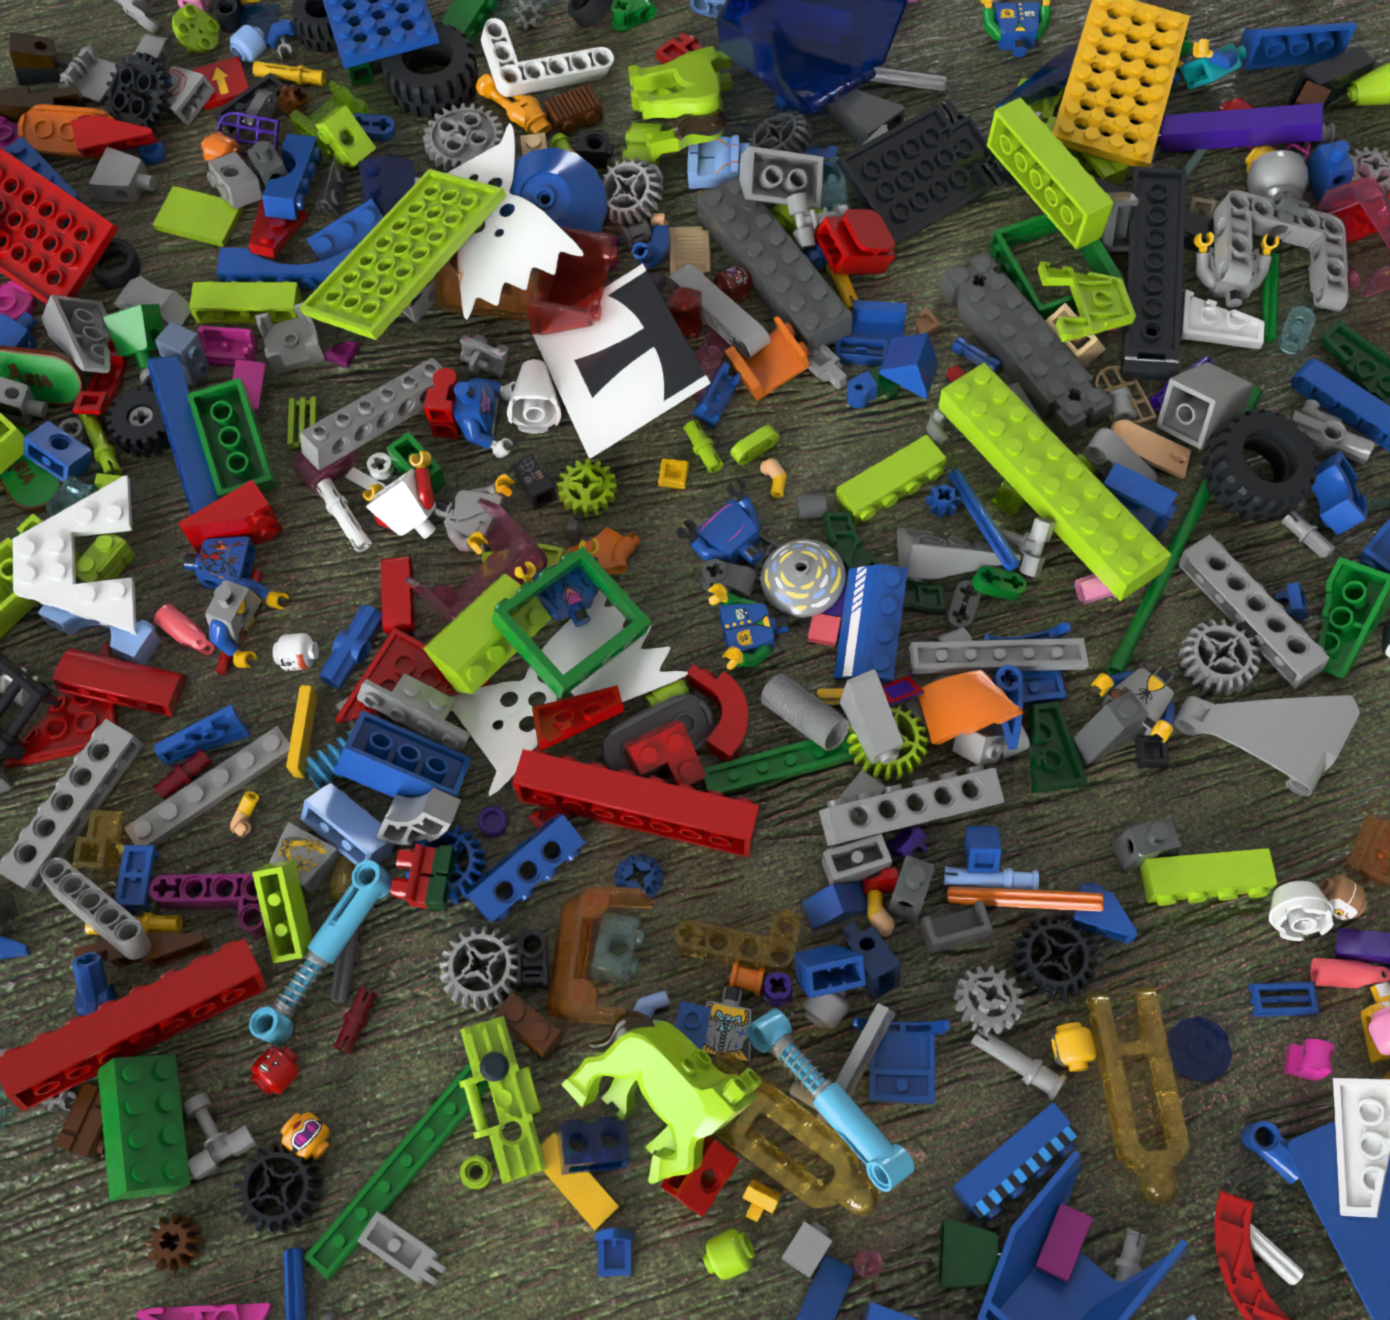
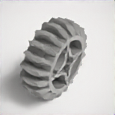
M634 156L632 161L625 157L623 163L615 160V167L607 166L609 172L607 174H600L606 191L607 213L605 217L609 218L612 223H619L621 226H626L627 223L630 226L635 225L636 220L640 222L646 215L651 218L652 209L659 210L656 202L663 201L660 194L664 191L661 184V176L657 173L656 168L644 159L641 161ZM626 187L634 194L633 197L625 189Z
M1213 619L1209 620L1206 625L1201 622L1195 629H1190L1187 637L1181 642L1182 648L1179 651V657L1183 659L1180 662V667L1187 668L1184 673L1185 677L1194 678L1192 686L1198 685V683L1203 685V692L1211 688L1214 696L1219 695L1221 690L1226 696L1230 695L1233 690L1238 693L1242 691L1244 686H1249L1253 681L1252 678L1258 673V665L1261 658L1257 656L1260 647L1252 646L1255 637L1246 638V629L1238 631L1236 629V622L1232 623L1231 626L1226 625L1225 619L1220 620L1218 625ZM1225 653L1221 659L1219 658L1216 662H1213L1215 658ZM1200 656L1205 660V664L1202 662Z
M483 926L481 934H478L475 927H471V936L466 937L464 932H460L459 937L461 941L459 943L455 940H450L449 942L453 951H443L442 955L449 961L439 963L440 969L446 971L439 978L441 982H448L443 989L447 994L453 992L451 999L454 1003L462 999L461 1005L467 1009L473 1002L475 1011H480L482 1003L485 1002L487 1009L492 1010L493 1000L496 999L502 1005L504 1003L502 995L506 993L509 996L511 993H514L510 985L517 986L515 975L516 970L520 967L517 965L518 954L515 953L518 951L517 943L510 944L512 939L509 934L501 937V931L498 928L493 930L490 935L488 926ZM490 946L500 951L481 954L475 948ZM467 953L469 963L467 967L461 970L462 974L458 976L459 963ZM475 958H478L479 962L486 967L487 970L485 972L489 977L488 979L477 969L476 966L478 965ZM506 960L504 975L496 984L494 973L501 967V963ZM481 982L487 986L488 990L472 991L463 986L468 983L472 985L473 983Z

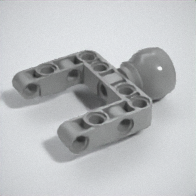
M1278 150L1259 156L1252 162L1247 175L1248 192L1232 190L1215 208L1214 254L1217 282L1236 287L1247 286L1253 271L1252 234L1262 237L1268 234V236L1274 238L1278 236L1279 239H1282V242L1308 248V251H1310L1309 281L1314 305L1340 312L1345 307L1349 294L1344 223L1337 216L1305 207L1302 208L1308 210L1306 215L1298 218L1285 211L1278 212L1272 205L1275 195L1280 191H1289L1291 196L1302 200V195L1307 188L1309 179L1308 167L1301 155L1293 151Z

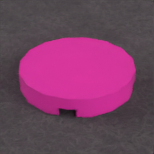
M7 281L8 284L3 285L0 283V314H5L16 321L24 312L30 315L33 313L35 300L31 293L14 281Z

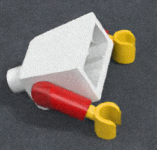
M420 451V457L418 454H412L409 458L410 464L417 467L415 471L413 469L409 470L385 488L379 483L370 484L371 489L365 490L363 497L365 500L370 501L366 507L373 513L378 525L390 529L401 536L414 528L423 539H426L436 530L435 526L427 519L436 508V503L433 496L429 469L425 468L430 465L432 458L428 451Z

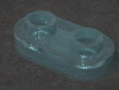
M1296 306L1290 310L1278 339V345L1285 353L1298 354L1305 348L1316 320L1315 314L1311 309L1305 306Z

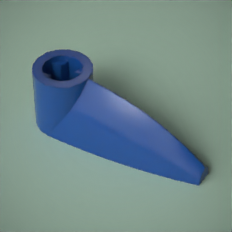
M1005 665L991 676L992 682L999 686L1006 693L1005 695L1023 710L1022 673L1015 666ZM1002 677H1005L1006 681L1009 680V686H1006L1005 682L1001 681ZM1022 714L1001 724L1005 741L1010 750L1018 748Z

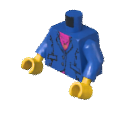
M591 538L592 549L588 552L598 562V558L594 554L599 549V543L596 539ZM584 540L580 541L579 549L582 546L586 549ZM525 562L527 567L526 575H524L521 567L515 568V575L520 579H524V583H533L543 571L536 572V567L531 562ZM577 566L536 597L555 620H561L570 616L574 625L581 627L591 620L586 609L592 606L594 597L598 594V587Z

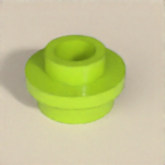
M480 1155L467 1158L460 1168L461 1181L465 1186L473 1190L486 1187L493 1176L491 1163ZM475 1167H481L483 1171L482 1176L478 1179H473L471 1176V1172Z

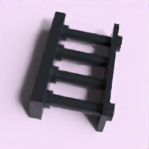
M0 652V677L5 673L12 679L0 697V719L22 688L31 695L9 728L3 730L0 727V755L21 760L27 750L18 743V735L41 702L58 706L60 701L51 694L53 690L40 681L36 682Z

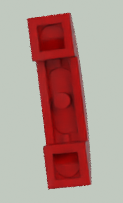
M112 338L108 342V349H110L109 373L94 372L87 391L79 392L72 409L74 414L101 415L108 410L109 406L113 404V400L117 397L124 379L128 357H121L118 354Z

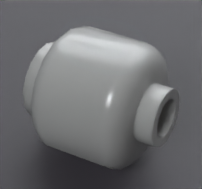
M840 991L814 998L807 996L803 1001V1008L806 1010L803 1015L822 1031L826 1027L834 1029L850 1009L849 1003L844 999L848 993Z

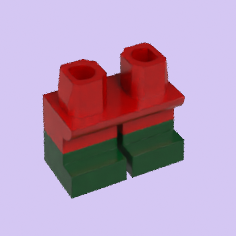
M415 844V849H399L396 866L398 869L410 870L408 879L393 878L390 889L392 896L406 900L413 907L446 912L451 890L450 882L453 879L457 858L453 847L440 846V848H432Z

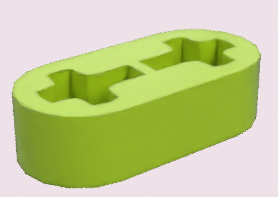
M765 425L736 443L731 449L730 454L739 465H745L771 449L778 442L780 435L771 425Z

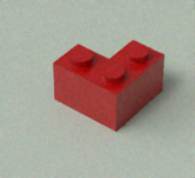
M673 720L622 744L633 771L639 775L663 765L672 785L677 786L679 783L690 785L706 777L686 728L681 721Z

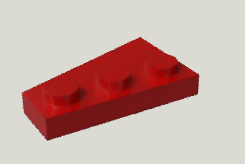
M260 200L249 241L250 253L275 258L307 220V210H300L296 220L266 217L263 200Z

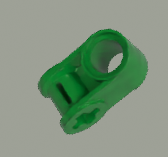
M613 0L611 5L613 12L611 27L618 32H625L640 24L648 23L655 17L657 7L651 0Z

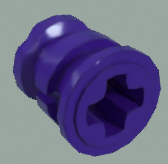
M772 972L766 977L762 986V997L768 1005L778 1008L783 1007L792 998L791 979L787 974ZM779 984L783 985V993L780 991L775 994L772 993V985L776 987Z

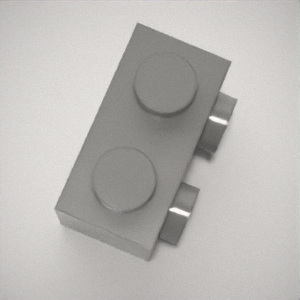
M882 834L856 839L854 842L846 845L837 844L829 847L823 852L821 863L829 885L856 883L865 880L868 876L872 878L881 875L882 869L891 867L892 860Z

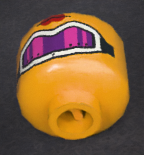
M310 1112L303 1113L302 1115L300 1113L294 1114L280 1132L283 1135L281 1145L283 1144L289 1153L293 1150L296 1158L303 1156L306 1161L310 1157L318 1160L330 1146L327 1142L330 1135L329 1127Z

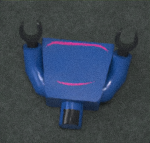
M742 478L737 479L740 491H736L732 483H729L727 486L728 493L732 496H737V501L732 498L698 528L694 521H684L683 523L689 529V533L685 532L682 527L677 529L678 537L689 539V545L704 561L719 559L731 564H737L744 558L749 564L755 565L763 556V553L757 548L760 543L759 532L761 530L758 514L750 497L744 494L747 484Z

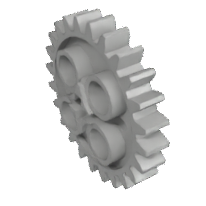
M462 103L459 109L454 104L451 106V111L443 108L442 116L435 113V121L428 120L429 127L424 128L425 135L423 136L425 150L429 154L430 161L435 160L437 167L443 165L444 171H447L451 167L453 169L500 144L504 136L502 123H499L498 116H493L492 110L485 112L484 106L475 109L474 103L469 108H466L465 104Z

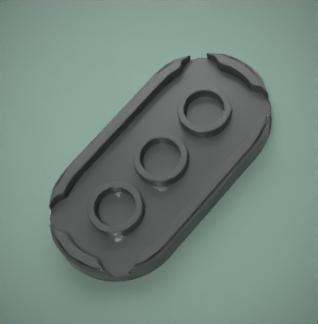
M676 694L615 724L606 733L602 743V757L609 770L619 772L620 769H626L634 772L622 744L673 720L683 722L695 751L706 744V740L713 729L714 720L709 706L694 695ZM661 765V766H659V767H657V768H655V769H652V770H650V771H648V772H646V773H644V774H642V775H639V774L636 773V772H634V773L636 774V776L646 777L647 775H649V774H651V773H653V772H655V771H657V770L663 768L664 766Z

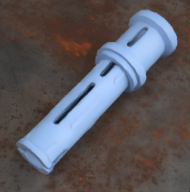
M945 866L944 886L1038 890L1039 887L1038 870H1033L1032 873L1017 872L1013 871L1012 868L1003 869V872L968 873L967 869Z

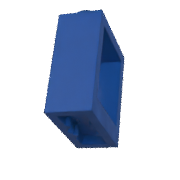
M1117 462L1103 483L1154 537L1157 532L1160 534L1164 533L1178 507L1173 504L1178 493Z

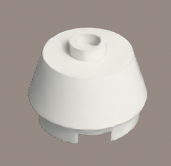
M1293 881L1281 885L1274 891L1269 922L1279 931L1280 937L1292 941H1304V935L1319 931L1322 936L1332 928L1334 908L1314 883Z

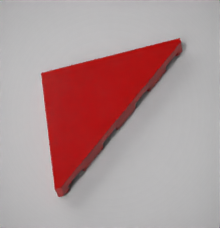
M394 627L336 716L335 722L342 724L357 720L361 711L372 715L381 714V712L369 708L357 700L361 685L365 679L392 692L403 674L406 673L448 696L460 693L455 691L425 652L423 647L426 644ZM488 679L481 687L489 686L491 680Z
M104 643L101 646L102 650L98 654L113 657L110 643ZM62 692L57 698L60 701L58 706L51 705L47 709L48 713L37 726L34 725L19 742L27 750L21 760L7 757L3 761V765L10 769L77 755L91 740L93 731L105 719L119 726L117 705L72 694H63Z

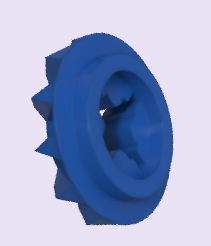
M642 853L634 856L629 855L628 858L619 862L614 873V881L618 892L625 899L633 902H644L653 898L659 892L663 882L661 867L655 859ZM634 867L641 874H647L643 877L644 888H641L636 880H630V878L634 877Z

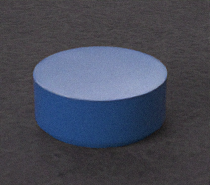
M158 141L159 143L139 147V154L144 163L157 165L165 159L166 151L160 141Z

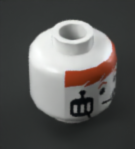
M307 633L284 634L273 646L274 661L284 671L310 669L314 659H317L319 655L317 643L313 642Z

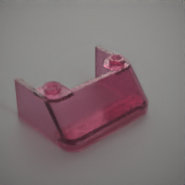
M1363 177L1325 192L1316 211L1332 214L1360 203L1390 249V194L1376 180ZM1390 265L1375 272L1361 293L1364 298L1390 288Z
M480 498L477 502L495 520L485 533V538L489 541L487 545L494 552L460 590L456 592L449 585L439 584L430 591L426 586L410 577L404 580L432 609L448 622H452L502 574H507L520 585H523L524 579H520L515 575L516 567H521L524 575L527 574L525 562L533 563L536 567V572L547 567V556L500 505Z

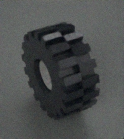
M143 386V391H140L138 387L132 388L133 393L122 392L123 398L120 400L116 397L113 400L115 407L109 406L107 411L110 416H106L107 428L118 446L128 455L131 452L134 457L138 458L140 453L145 458L151 457V452H155L157 456L162 454L160 449L163 447L166 450L170 449L171 446L154 389L152 391L149 386ZM143 416L144 418L146 416L147 418L144 420V423L140 424L141 417Z

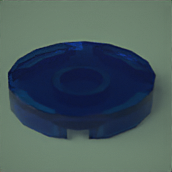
M1191 1017L1181 1020L1169 1031L1165 1042L1166 1055L1170 1065L1180 1076L1194 1082H1207L1218 1078L1230 1064L1232 1049H1230L1229 1038L1226 1032L1216 1022L1205 1017Z

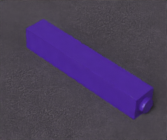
M1323 103L1163 115L1157 142H1161L1162 152L1321 141Z

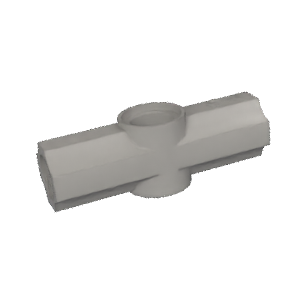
M1297 411L1294 412L1290 421L1293 420L1299 425L1297 428L1301 432H1306L1309 436L1308 442L1313 444L1316 452L1322 455L1336 454L1340 451L1345 458L1364 465L1375 445L1371 440L1346 431L1345 426L1336 420L1323 422Z

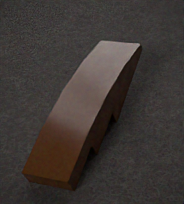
M167 932L148 933L147 935L151 941L150 951L144 957L136 960L126 958L106 940L76 948L74 953L75 957H78L85 952H96V954L102 956L103 962L109 960L118 968L143 961L146 965L155 969L211 949L213 946L212 942L203 934Z

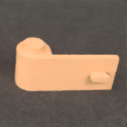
M1127 419L1116 421L1111 425V430L1145 463L1180 479L1185 478L1191 454L1190 449L1140 427Z

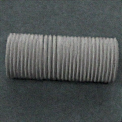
M778 674L765 685L761 695L762 704L826 751L832 750L844 740L850 726L848 719L785 674Z

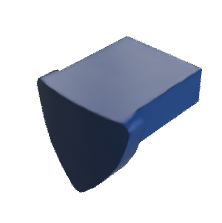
M609 1228L595 1234V1242H598V1277L632 1276V1240H635L634 1232L620 1228Z

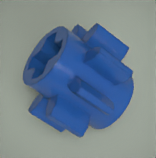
M942 483L937 488L931 486L930 495L926 496L925 500L926 505H931L929 514H935L941 519L948 514L954 516L956 507L961 502V497H955L957 488H951L945 483Z

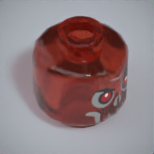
M732 266L717 272L713 284L736 302L749 295L752 279L748 271L742 267Z

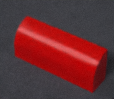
M69 648L62 655L52 680L59 692L173 718L187 680V675Z

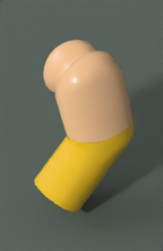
M769 458L761 463L760 470L764 475H770L773 479L770 494L773 497L781 498L784 496L787 474L777 460Z
M247 791L244 793L230 823L232 833H236L239 837L247 836L252 829L248 821L259 800V796L255 792Z
M879 890L869 891L867 894L868 921L880 936H889L893 932L895 924L891 915L883 907V894Z

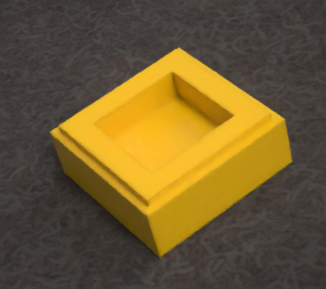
M662 458L658 486L685 490L689 461Z

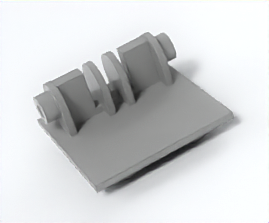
M91 46L82 47L77 55L78 57H74L73 62H70L66 71L60 75L61 83L58 88L78 86L83 98L100 103L106 96L105 92L110 90V87L106 84V82H112L113 80L110 72H117L115 64L95 57V50Z

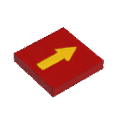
M239 56L192 69L194 72L203 74L215 88V92L203 106L205 111L227 104L249 88Z

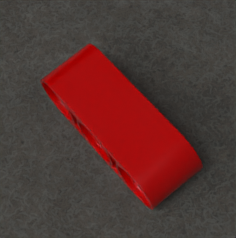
M410 556L381 559L382 624L385 634H390L394 627L404 633L415 631L413 566Z

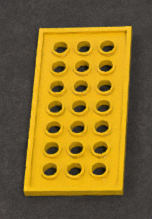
M1136 0L1091 1L1052 130L1055 137L1062 141L1064 147L1132 167L1150 166L1187 30L1189 15ZM1108 15H1113L1117 19H1112L1108 17ZM1132 22H1138L1141 26H1136ZM1156 28L1162 29L1164 33L1158 32ZM1103 33H1109L1112 37L1104 36ZM1127 40H1133L1136 44H1131ZM1151 46H1155V47L1159 48L1160 50H1159V51L1153 50V49L1151 48ZM1097 51H1103L1107 55H1101ZM1122 58H1128L1131 62L1123 61ZM1146 64L1154 66L1155 69L1146 67ZM1092 69H1098L1102 73H1095ZM1116 76H1122L1126 80H1119ZM1141 83H1147L1150 87H1144ZM1086 87L1094 88L1096 92L1088 91ZM1111 94H1116L1121 99H1115L1111 96ZM1135 101H1140L1144 103L1145 106L1137 105ZM1081 106H1087V107H1089L1091 110H1090V111L1083 110V109L1081 108ZM1105 113H1112L1115 117H1108ZM1130 120H1136V121H1138L1140 124H1139V125L1132 124V123L1130 122ZM1077 124L1082 125V126H1084L1086 129H1084V130L1078 129V128L1075 127V125H1077ZM1100 132H1107L1110 136H1102ZM1125 139L1133 140L1134 144L1127 143Z

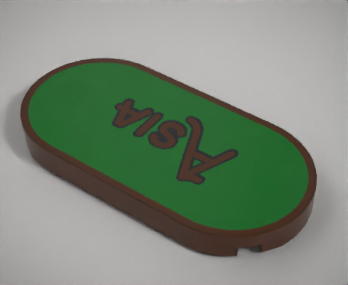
M0 346V377L28 385L35 400L52 405H70L77 400L79 392L85 391L86 379L83 371L71 361L72 359L63 353Z
M12 423L24 436L33 431L27 425ZM24 454L0 474L1 485L10 500L22 511H32L33 513L47 511L60 501L63 489L65 490V483L32 462Z

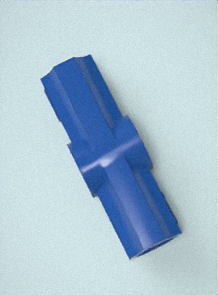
M369 605L361 606L348 629L342 630L336 636L332 648L333 653L318 675L320 680L332 688H343L355 666L362 664L367 658L371 649V640L382 624V613Z

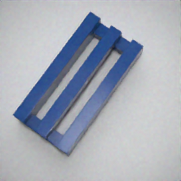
M844 336L836 341L834 354L840 358V363L877 367L883 362L889 346V340ZM841 345H842V346H852V347H857V348L841 347ZM867 348L882 349L883 351H879V350H869V349H867Z
M1314 982L1251 983L1248 986L1249 992L1252 995L1250 1002L1254 1007L1252 1011L1253 1017L1310 1016L1320 1013ZM1308 990V995L1260 997L1259 993ZM1310 1003V1007L1262 1008L1261 1005Z

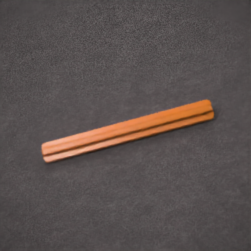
M950 886L947 890L948 903L958 905H975L976 902L983 901L984 906L1102 911L1104 907V897L1101 893Z

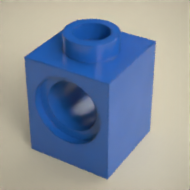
M967 826L964 853L968 873H999L1002 848L997 826Z

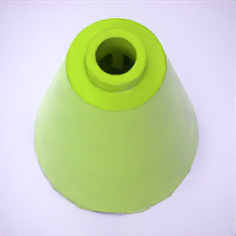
M1390 62L1353 80L1351 87L1347 88L1349 102H1353L1355 106L1390 105Z

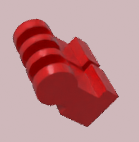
M441 368L433 374L434 388H428L423 408L433 437L460 439L462 431L453 415L456 398L454 387L458 384L457 376L454 370Z

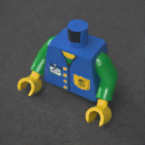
M980 0L985 5V9H982L985 32L994 41H997L999 49L1012 50L1015 57L1025 56L1027 50L1034 48L1035 41L1041 39L1049 27L1052 9L1049 6L1052 0H1042V6H1040V2L993 3V7V0Z
M714 584L708 591L715 595L711 596L708 600L711 605L721 603V606H719V619L727 648L722 657H727L730 660L726 665L727 668L732 670L736 666L757 667L774 650V635L788 632L786 616L769 618L766 604L727 592L722 584Z

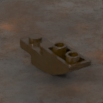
M28 86L0 90V115L12 122H19L24 112L27 113L31 110V107L38 104L86 107V102L78 86L32 93Z

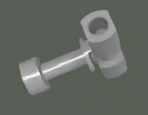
M806 193L788 196L790 216H795L797 230L793 231L795 244L800 249L813 247L815 245L813 230L816 229L817 224H821L825 217H843L845 211L848 210L847 205H835L831 212L816 214L813 209L808 208Z
M1037 517L1034 519L1031 532H1027L1022 536L1006 530L1005 523L993 519L1008 543L1019 546L1020 553L1024 554L1019 572L1031 577L1040 576L1045 561V556L1041 555L1045 542L1051 540L1056 522L1044 517Z
M205 1092L193 1096L183 1104L188 1118H197L207 1138L203 1143L205 1150L188 1160V1167L197 1180H201L220 1168L218 1163L231 1154L238 1157L257 1145L254 1135L246 1125L229 1135L227 1131H218L208 1112L212 1107V1102Z

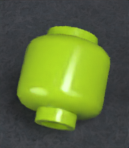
M730 1228L708 1239L706 1243L707 1253L703 1255V1261L710 1274L716 1273L720 1279L726 1281L748 1271L752 1265V1258L755 1257V1252L745 1232L740 1233L738 1230Z

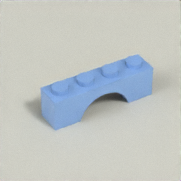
M43 605L38 612L48 625L71 636L81 629L90 626L109 628L111 630L110 647L119 658L130 662L146 665L162 641L155 632L156 628L145 620L136 621L137 635H132L128 631L100 624L99 621L93 619L88 620L70 614L68 611L54 606Z

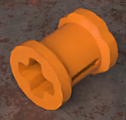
M734 962L729 987L752 991L754 995L760 996L765 968L760 967L759 970L742 967L738 962Z

